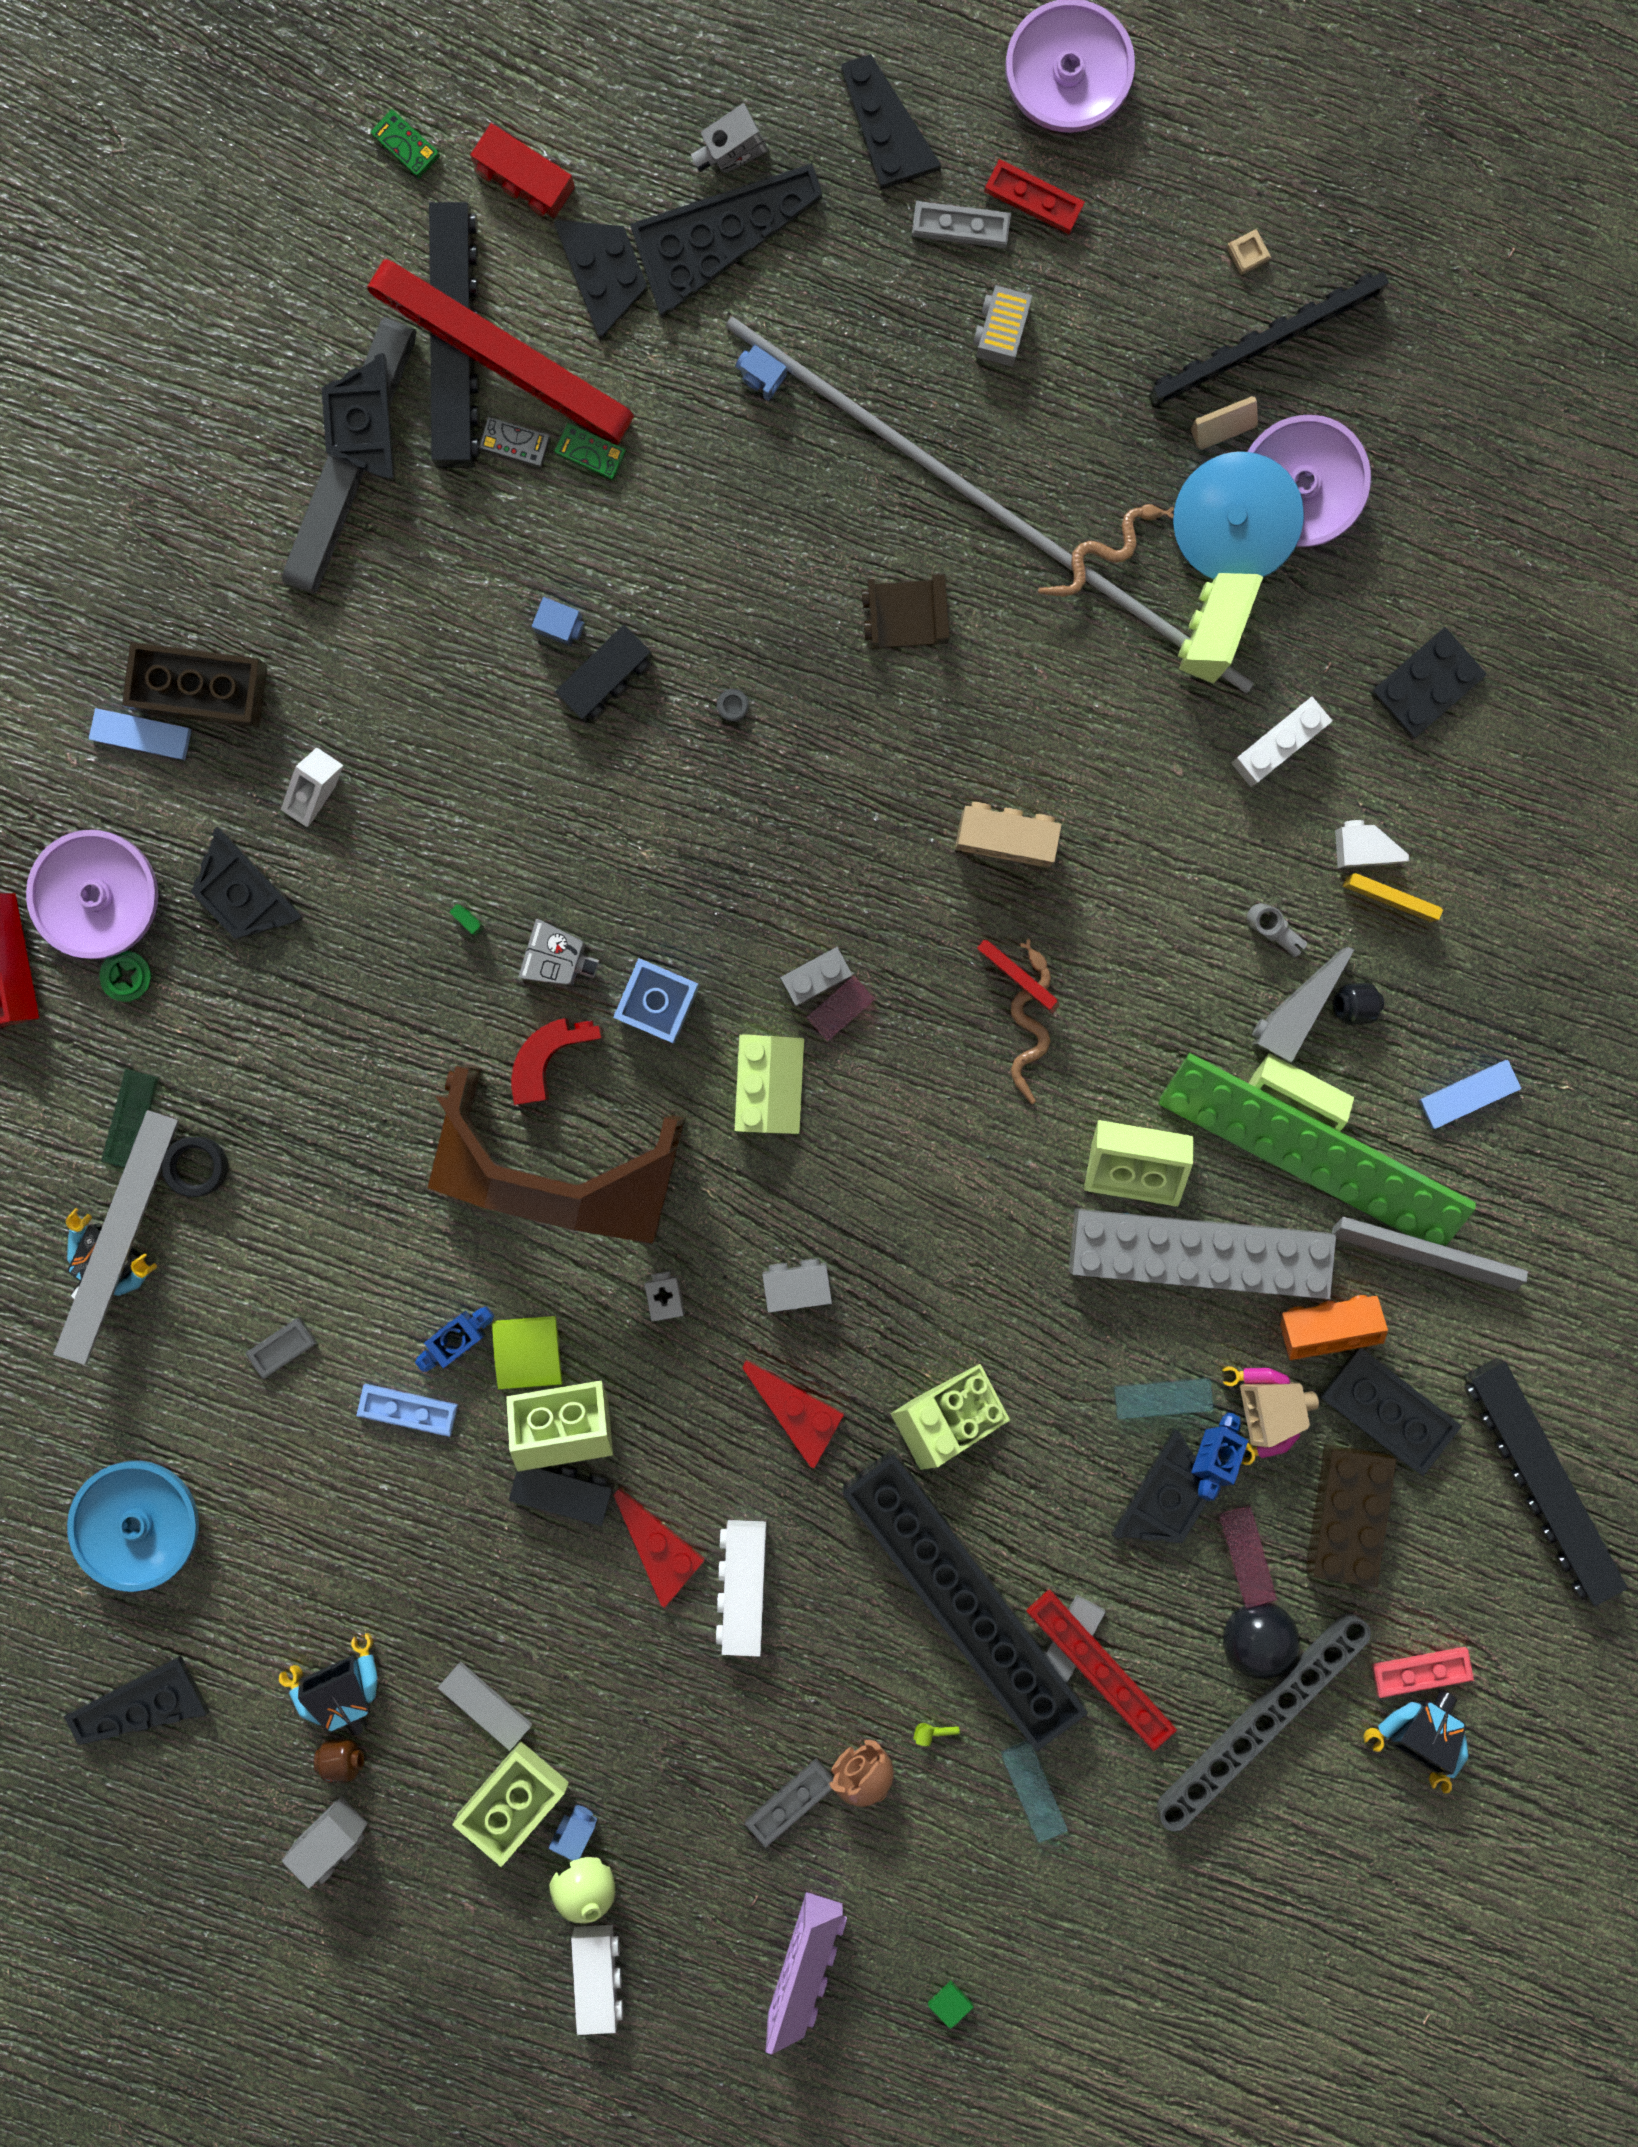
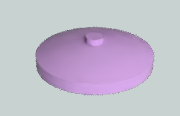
M1056 0L1032 11L1014 31L1008 46L1005 62V74L1009 92L1024 115L1044 128L1067 133L1089 130L1112 117L1125 101L1135 71L1133 45L1123 25L1108 10L1085 0Z
M1319 415L1289 417L1266 429L1249 448L1248 452L1266 456L1280 464L1291 475L1300 491L1304 508V523L1302 534L1296 547L1306 548L1328 543L1345 533L1361 515L1370 492V464L1366 451L1359 439L1352 431L1338 421Z
M82 830L58 838L41 852L33 864L28 877L26 901L34 926L50 945L71 956L86 959H103L116 956L130 949L148 931L158 906V885L151 864L144 854L131 842L105 831Z

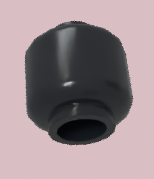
M1367 982L1342 986L1333 1000L1335 1015L1343 1023L1351 1026L1375 1022L1384 1008L1382 994L1378 992L1373 984Z

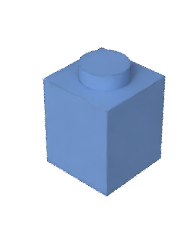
M543 597L531 627L537 634L571 646L574 639L579 640L585 623L581 621L582 615L580 611Z

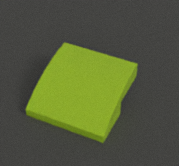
M556 1316L497 1320L492 1322L498 1389L562 1385L563 1377L559 1354L560 1340Z

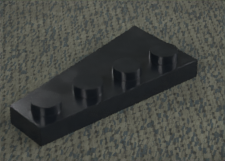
M870 54L842 63L841 72L880 190L940 171V162L873 56Z
M180 1655L69 1712L64 1716V1719L77 1744L82 1745L116 1737L131 1731L137 1732L165 1723L171 1724L180 1722L182 1719L205 1716L210 1711Z

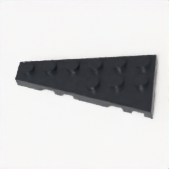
M812 163L630 224L661 319L822 199V191Z

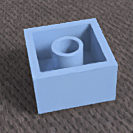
M638 958L613 1018L671 1043H676L700 984Z

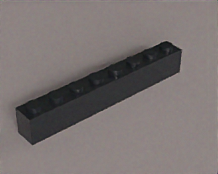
M429 202L430 285L478 314V310H473V298H478L479 295L478 279L473 278V266H478L477 246H473V234L478 233L477 214H472L468 202ZM430 332L431 460L436 468H475V457H480L479 438H475L474 426H479L480 424L479 406H474V394H479L480 388L479 376L474 374V362L477 361Z
M1495 1358L1463 1375L1468 1384L1464 1386L1468 1397L1473 1403L1478 1402L1483 1412L1479 1414L1482 1423L1489 1432L1493 1430L1498 1440L1494 1443L1497 1451L1504 1460L1508 1458L1513 1469L1510 1470V1474L1519 1488L1523 1487L1526 1491L1528 1498L1525 1499V1502L1534 1516L1538 1515L1543 1523L1540 1530L1549 1544L1554 1543L1559 1553L1555 1555L1556 1560L1565 1573L1569 1571L1574 1580L1570 1585L1580 1601L1585 1600L1595 1607L1628 1589L1506 1361Z

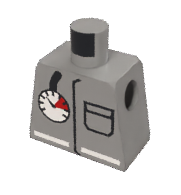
M743 103L701 132L707 145L692 153L691 157L699 172L717 163L722 173H728L765 154L769 149L755 121Z
M536 919L518 977L532 981L573 986L577 974L595 978L599 960L583 955L586 946L585 942L542 920Z

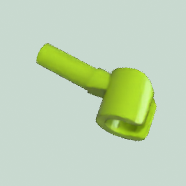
M920 1723L915 1728L913 1739L916 1740L918 1745L930 1746L932 1736L959 1735L960 1729L959 1726L939 1728L926 1723Z

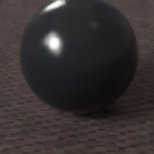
M1253 1602L1244 1605L1232 1614L1224 1628L1223 1648L1226 1657L1239 1672L1251 1678L1270 1679L1281 1675L1291 1667L1299 1652L1300 1638L1294 1620L1284 1609L1272 1603Z

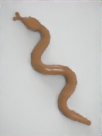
M1147 504L1141 508L1129 510L1124 515L1122 521L1124 546L1121 550H1114L1102 543L1091 540L1079 544L1072 552L1073 583L1069 586L1061 585L1039 588L1038 593L1065 597L1079 592L1086 581L1084 566L1086 554H1096L1110 562L1126 561L1133 556L1137 547L1133 526L1134 520L1138 517L1148 521L1157 520V518L1163 515L1173 519L1174 515L1171 512L1174 511V508L1171 507L1164 511L1154 505Z
M1027 939L1026 944L1021 943L1020 946L1029 951L1030 963L1033 969L1041 975L1038 983L1047 990L1051 982L1047 961L1040 952L1030 947L1031 940ZM1022 990L1016 994L1011 1002V1015L1019 1026L1037 1036L1038 1043L1034 1048L1023 1052L1015 1058L1011 1067V1073L1015 1086L1029 1100L1030 1104H1034L1036 1099L1031 1093L1026 1080L1022 1077L1021 1070L1026 1064L1039 1060L1048 1052L1051 1040L1048 1030L1040 1022L1024 1013L1023 1006L1033 998Z

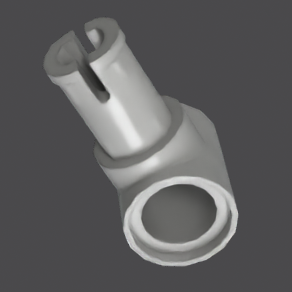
M1262 903L1250 908L1247 913V922L1251 929L1263 934L1270 941L1275 940L1293 958L1301 953L1295 945L1305 949L1307 941L1303 940L1288 927V922L1283 918L1282 913L1278 909ZM1269 911L1271 920L1267 926L1261 927L1259 923L1260 917L1263 913Z

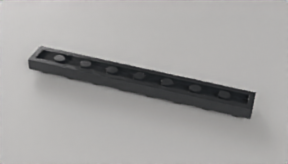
M1384 271L1375 276L1372 273H1368L1354 282L1355 286L1345 291L1343 287L1332 291L1325 297V301L1317 305L1315 302L1304 305L1297 310L1298 315L1288 320L1286 316L1276 319L1268 325V330L1258 334L1257 330L1248 333L1240 339V344L1232 348L1229 345H1225L1211 354L1212 358L1202 363L1200 359L1195 360L1183 368L1184 372L1174 377L1171 374L1161 377L1154 382L1155 387H1153L1149 395L1154 407L1381 294L1389 284Z

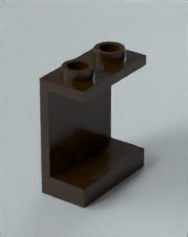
M945 574L932 575L931 580L881 584H875L874 579H868V589H862L863 609L869 608L870 621H864L865 640H871L872 649L948 644L949 623Z

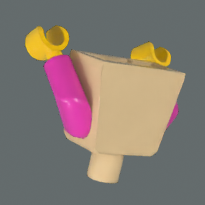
M1233 1366L1223 1368L1222 1371L1231 1370L1236 1373L1234 1381H1223L1225 1385L1234 1386L1239 1381H1244L1245 1383L1240 1385L1251 1442V1444L1247 1443L1246 1450L1250 1451L1251 1454L1243 1458L1241 1464H1252L1256 1456L1266 1458L1286 1453L1298 1440L1300 1432L1308 1429L1310 1423L1307 1412L1318 1408L1319 1400L1317 1395L1313 1391L1304 1393L1300 1383L1290 1382L1287 1375L1270 1368H1245L1244 1371H1238Z

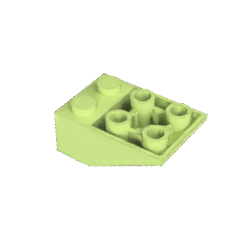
M981 1364L923 1393L890 1413L920 1470L939 1467L1010 1421Z

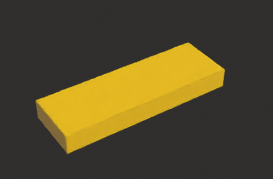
M1357 873L1346 876L1342 886L1429 922L1438 921L1443 912V909L1439 906Z

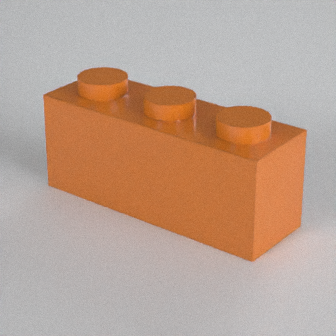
M1358 1295L1344 1302L1325 1301L1311 1308L1293 1307L1282 1313L1280 1323L1289 1360L1384 1344L1388 1332L1378 1296Z

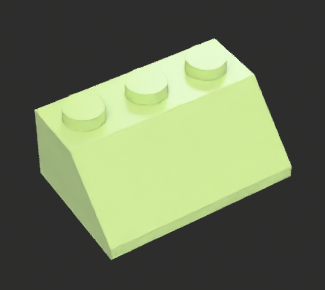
M1218 573L1212 583H1205L1199 600L1204 601L1200 611L1196 610L1189 624V628L1193 630L1190 640H1184L1178 653V657L1182 658L1179 670L1213 684L1232 663L1263 576L1258 574Z
M739 1034L735 1131L799 1134L804 1038Z
M1268 1053L1249 1082L1254 1087L1338 1131H1341L1348 1122L1354 1097L1271 1053Z
M1098 1120L1091 1144L1084 1191L1178 1207L1193 1165V1136Z

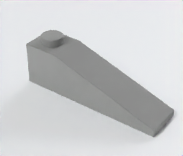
M1350 947L1342 948L1278 1006L1266 1020L1261 1019L1252 1033L1256 1037L1253 1045L1288 1063H1292L1354 950Z

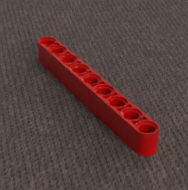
M383 259L366 287L373 297L606 441L618 445L634 419V414L624 405L393 261Z

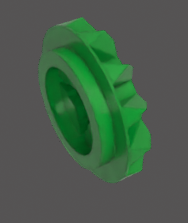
M125 951L116 956L106 958L101 966L99 979L104 992L109 997L117 1001L129 1002L141 998L145 991L150 989L149 983L153 975L150 972L149 963L138 953ZM121 967L126 971L137 970L130 977L132 985H129L127 982L116 983L123 976Z

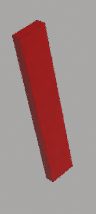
M1050 1589L1026 1609L1031 1618L1153 1751L1158 1749L1177 1731L1170 1720Z

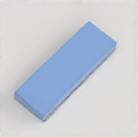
M95 708L89 740L185 761L192 729Z
M1504 1060L1418 1101L1431 1129H1436L1520 1090L1521 1087L1509 1061Z
M364 1384L356 1416L450 1437L454 1427L458 1404Z

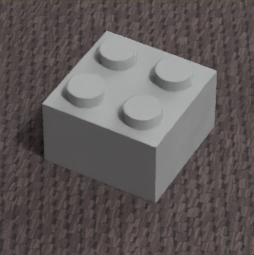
M340 1796L295 1840L282 1859V1862L308 1889L316 1881L323 1884L336 1870L335 1867L341 1860L345 1862L358 1849L357 1845L364 1839L365 1836L362 1832L368 1823Z

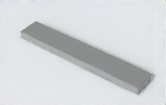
M1342 1217L1332 1228V1234L1336 1235L1338 1240L1515 1291L1527 1282L1528 1271L1347 1217Z

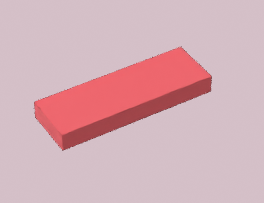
M1466 1647L1371 1664L1376 1692L1379 1698L1474 1681L1469 1651Z

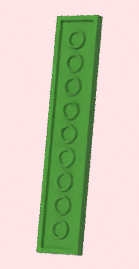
M1190 1052L1159 1099L1158 1104L1408 1236L1447 1246L1475 1211L1476 1202Z

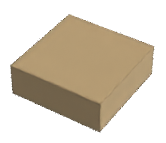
M1257 229L1228 243L1226 247L1240 275L1268 262L1271 258Z

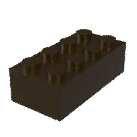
M130 642L122 706L139 713L259 728L268 665L259 658Z
M1324 1444L1306 1563V1571L1313 1578L1373 1587L1378 1586L1397 1460L1388 1453Z

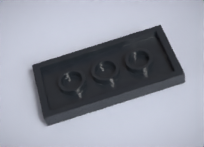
M1362 1348L1355 1349L1319 1396L1421 1476L1426 1474L1462 1427L1457 1421Z

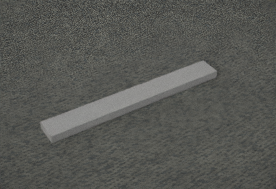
M149 1110L146 1111L53 1355L87 1365L161 1172L165 1153L170 1148L177 1130L178 1120Z

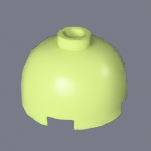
M585 1857L570 1862L571 1868L564 1871L560 1876L557 1872L554 1874L550 1882L552 1901L561 1916L573 1923L596 1921L611 1908L614 1902L615 1881L611 1868L603 1865L599 1858Z

